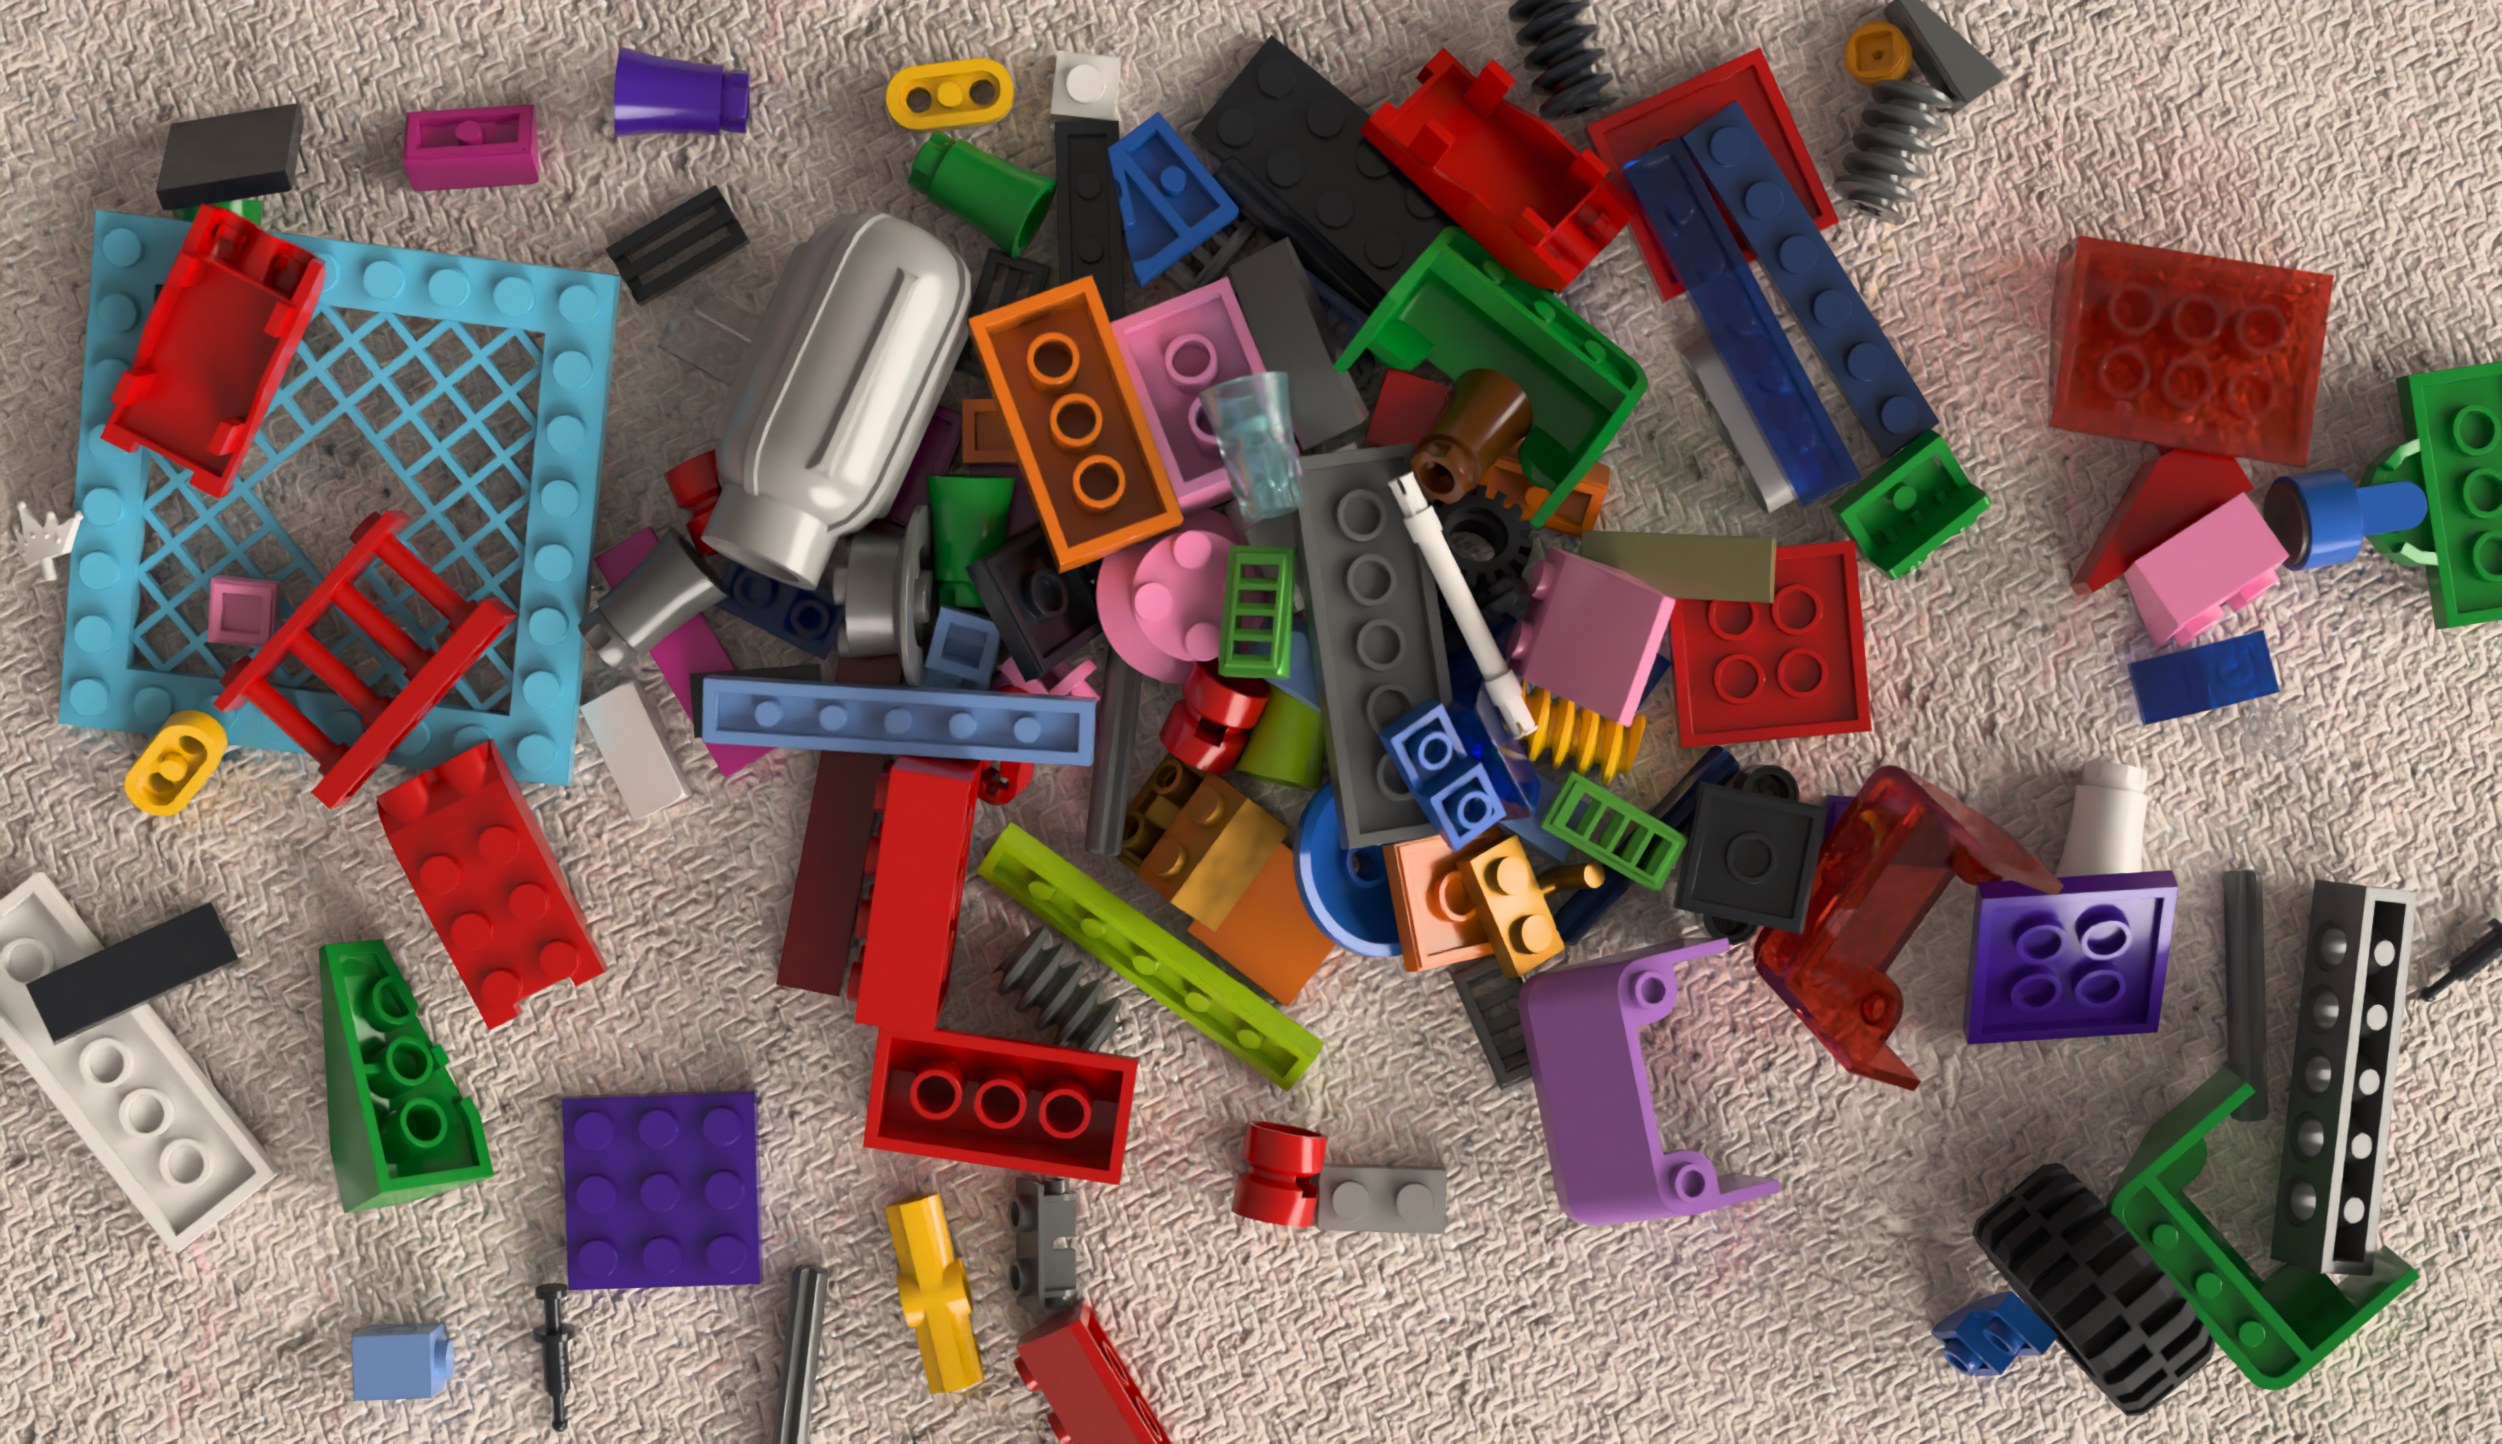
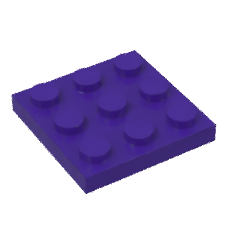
M2163 870L1977 882L1963 1017V1031L1967 1044L2158 1033L2179 888L2173 871Z
M757 1090L566 1096L562 1099L568 1290L760 1284L763 1281Z

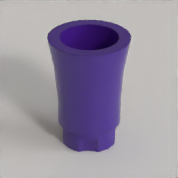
M620 47L614 93V130L616 137L645 134H702L720 136L722 130L735 134L747 133L750 71H725V66L721 64L696 63L660 57Z

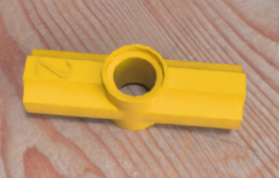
M940 1192L920 1194L887 1204L885 1206L886 1220L892 1235V1244L896 1251L901 1271L897 1272L900 1300L909 1328H915L931 1394L953 1392L984 1381V1364H982L978 1340L975 1336L970 1313H973V1301L969 1281L961 1257L956 1258Z

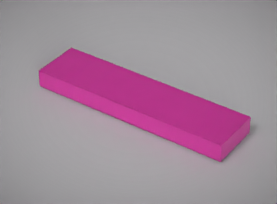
M646 527L594 559L611 589L618 585L659 541L652 527ZM703 612L668 635L649 651L692 724L693 713L689 674L738 670ZM704 743L725 778L731 777L779 748Z

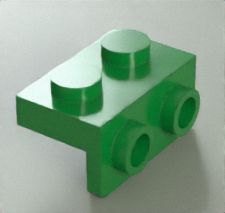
M1929 428L1830 505L1829 508L1850 540H1855L1856 549L1864 562L1889 580H1896L1901 575L1908 574L1919 568L1926 560L1927 555L1951 536L1969 529L1976 521L1977 516L1986 510L1992 502L1985 491L1970 483L1942 436Z

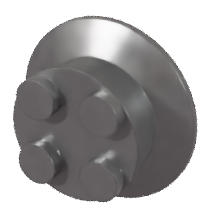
M927 505L916 506L904 536L865 528L854 535L847 536L845 538L846 566H836L833 580L834 603L836 605H846V619H841L838 633L839 656L843 658H864L898 654L906 681L912 687H920L925 679L927 670L925 665L934 634L937 580L933 579L934 546L931 510Z

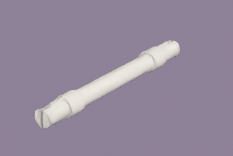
M1409 471L1402 476L1394 478L1387 484L1391 487L1405 516L1403 521L1413 542H1418L1485 679L1483 684L1493 705L1498 706L1512 734V739L1522 738L1524 733L1528 735L1537 730L1538 726L1534 723L1521 696L1523 691L1512 668L1508 669L1441 533L1443 527L1432 505L1428 506L1413 475V471Z

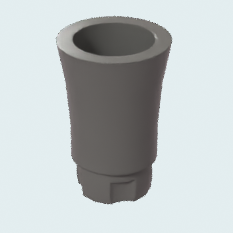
M670 527L648 555L618 585L598 601L599 607L583 618L578 624V628L594 651L611 668L620 670L632 662L639 654L646 655L663 639L696 615L729 597L730 593L705 558H700L696 548L680 532Z

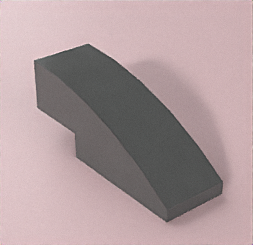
M1286 237L1230 265L1229 269L1253 339L1283 410L1303 451L1360 425L1370 414L1348 370L1342 375L1333 368V365L1345 350L1289 238Z

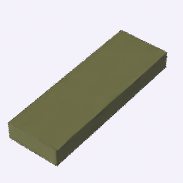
M1582 530L1581 557L1618 568L1671 598L1774 603L1777 538Z

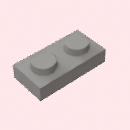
M1323 1163L1318 1183L1317 1229L1445 1234L1446 1167Z

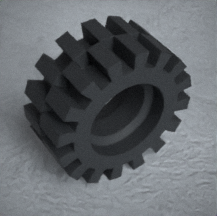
M1479 484L1475 486L1472 495H1468L1466 492L1457 502L1446 504L1441 500L1434 499L1433 503L1430 501L1427 503L1428 506L1432 505L1443 527L1441 533L1472 596L1485 587L1488 589L1490 584L1507 573H1512L1516 577L1522 576L1533 547V539H1528L1532 531L1529 520L1519 522L1523 509L1517 503L1509 509L1505 508L1504 504L1508 495L1499 490L1494 499L1485 497L1487 486ZM1456 532H1469L1479 535L1493 547L1494 557L1488 561H1472L1463 558L1450 547L1448 537ZM1435 579L1436 590L1438 594L1441 589Z

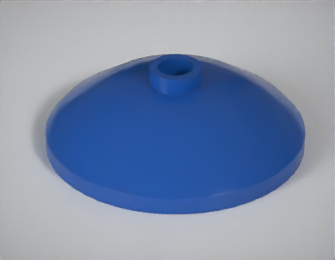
M1330 778L1320 786L1308 801L1301 814L1295 833L1293 868L1301 901L1319 930L1341 948L1366 957L1381 958L1402 955L1382 849L1384 845L1402 841L1342 850ZM1353 854L1359 862L1357 873H1355L1352 865Z

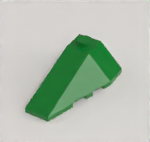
M383 940L326 944L320 947L319 965L330 1152L344 1213L402 1205L493 1177L494 1172L480 1114L470 1096L463 1099L445 1068V1065L450 1063V1060L441 1044L434 1047L416 1016L419 1005Z

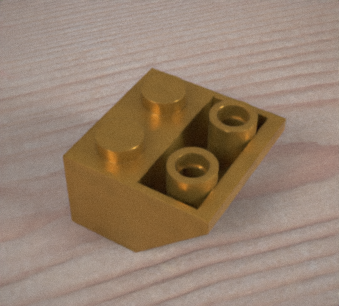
M1168 752L1127 807L1122 851L1115 857L1170 903L1215 932L1291 828L1219 774L1195 768L1178 759L1171 752Z

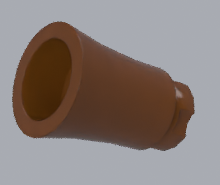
M1475 368L1462 373L1456 379L1443 409L1431 428L1418 443L1416 453L1409 462L1424 497L1427 499H1438L1446 504L1459 501L1466 492L1475 488L1486 472L1507 450L1529 433L1533 424L1532 406L1525 392L1511 378L1495 370Z

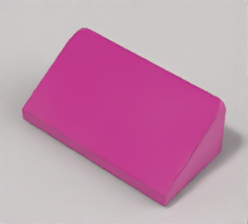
M534 104L407 112L403 164L411 187L415 191H432L538 183L539 154Z

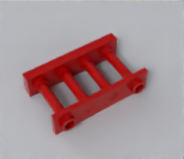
M386 510L383 515L374 511L357 526L349 538L355 546L253 659L248 655L243 656L224 674L220 684L226 689L213 703L223 713L241 709L249 700L320 764L317 771L324 778L311 793L330 810L347 804L518 615L499 597L485 599L481 604L474 599L467 602L400 542L396 536L412 519L403 510ZM377 557L384 561L450 621L447 628L453 635L438 652L431 647L426 650L420 647L353 586L355 581ZM334 605L407 669L404 676L410 683L394 700L388 695L381 698L309 633ZM291 652L363 716L360 723L367 730L351 748L345 742L338 746L266 681Z

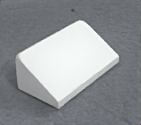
M630 680L580 707L634 822L693 795L639 680Z

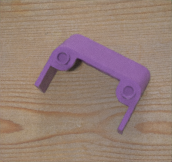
M1728 937L1680 938L1542 971L1532 975L1523 984L1518 996V1011L1558 1203L1564 1214L1577 1223L1600 1226L1691 1216L1781 1192L1778 1179L1736 1173L1717 1177L1709 1159L1697 1151L1678 1149L1666 1153L1662 1152L1637 1027L1662 1020L1673 1009L1677 999V982L1673 964L1729 951Z

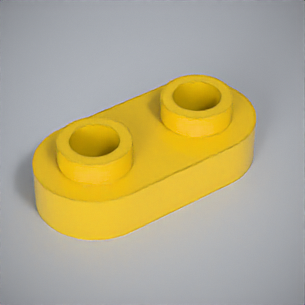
M973 58L910 66L899 71L891 79L886 91V104L893 120L902 129L915 134L993 125L1007 116L1015 99L1014 85L1008 71L1000 63L988 58ZM980 84H988L995 90L994 98L985 105L977 104L971 99L973 89ZM916 92H925L932 99L930 107L921 113L914 112L908 107L910 97Z
M182 710L172 714L138 755L126 775L124 787L131 802L139 809L152 815L170 816L180 812L217 768L227 749L228 739L221 724L208 714L196 710Z

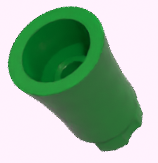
M935 131L918 152L912 165L908 185L912 189L927 195L930 203L953 214L973 227L1013 259H1016L1026 250L1040 229L1052 204L1057 180L1018 167L975 147L963 139L955 141L948 135Z
M964 474L925 475L932 516L934 546L933 579L939 580L936 592L937 605L985 607L965 567L1006 540L1009 509L1016 477Z

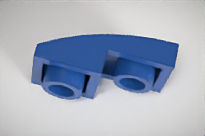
M1428 698L1378 733L1408 789L1450 849L1457 851L1507 815L1482 763L1467 755L1442 703Z
M2012 1291L1997 1293L1973 1302L1937 1323L1930 1332L1945 1346L1942 1354L1946 1360L1967 1376L2002 1375L2016 1356L2043 1355L2058 1337Z

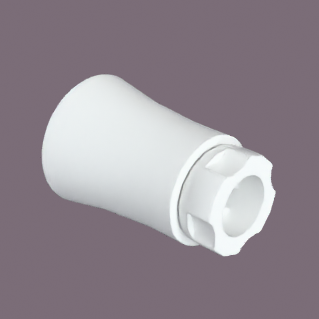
M2084 762L2082 785L2076 786L2072 817L2064 850L2054 877L2141 872L2143 825L2148 799L2146 795H2143L2147 781V771L2145 769L2111 762Z

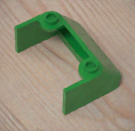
M1449 226L1443 229L1387 293L1333 365V368L1343 375L1360 354L1368 348L1380 364L1390 369L1413 370L1424 359H1427L1453 381H1456L1462 373L1468 370L1486 368L1498 371L1516 382L1527 395L1533 410V424L1518 448V459L1525 477L1535 486L1549 491V494L1529 521L1537 529H1540L1597 462L1648 387L1645 372L1631 356L1545 288H1539L1528 283L1509 271L1459 226Z
M2224 1065L2148 1130L2109 1193L2106 1208L2118 1218L2135 1240L2149 1253L2160 1269L2166 1273L2177 1287V1290L2196 1311L2199 1319L2206 1325L2214 1341L2244 1375L2260 1388L2281 1390L2297 1382L2421 1276L2411 1265L2386 1245L2375 1253L2372 1276L2348 1275L2337 1286L2325 1273H2318L2290 1264L2281 1266L2264 1281L2256 1274L2182 1191L2186 1185L2201 1173L2206 1164L2207 1146L2203 1136L2255 1093L2254 1089L2245 1080Z

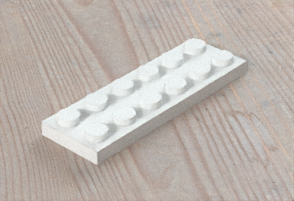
M44 872L34 873L0 900V1037L172 1253L176 1254L278 1175L281 1170L148 1003L57 1045L53 1044L26 988V984L103 950L104 947Z

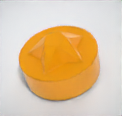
M1884 21L1870 22L1857 29L1849 38L1844 52L1845 65L1850 74L1861 85L1872 89L1877 81L1903 79L1912 63V48L1908 39L1893 24Z

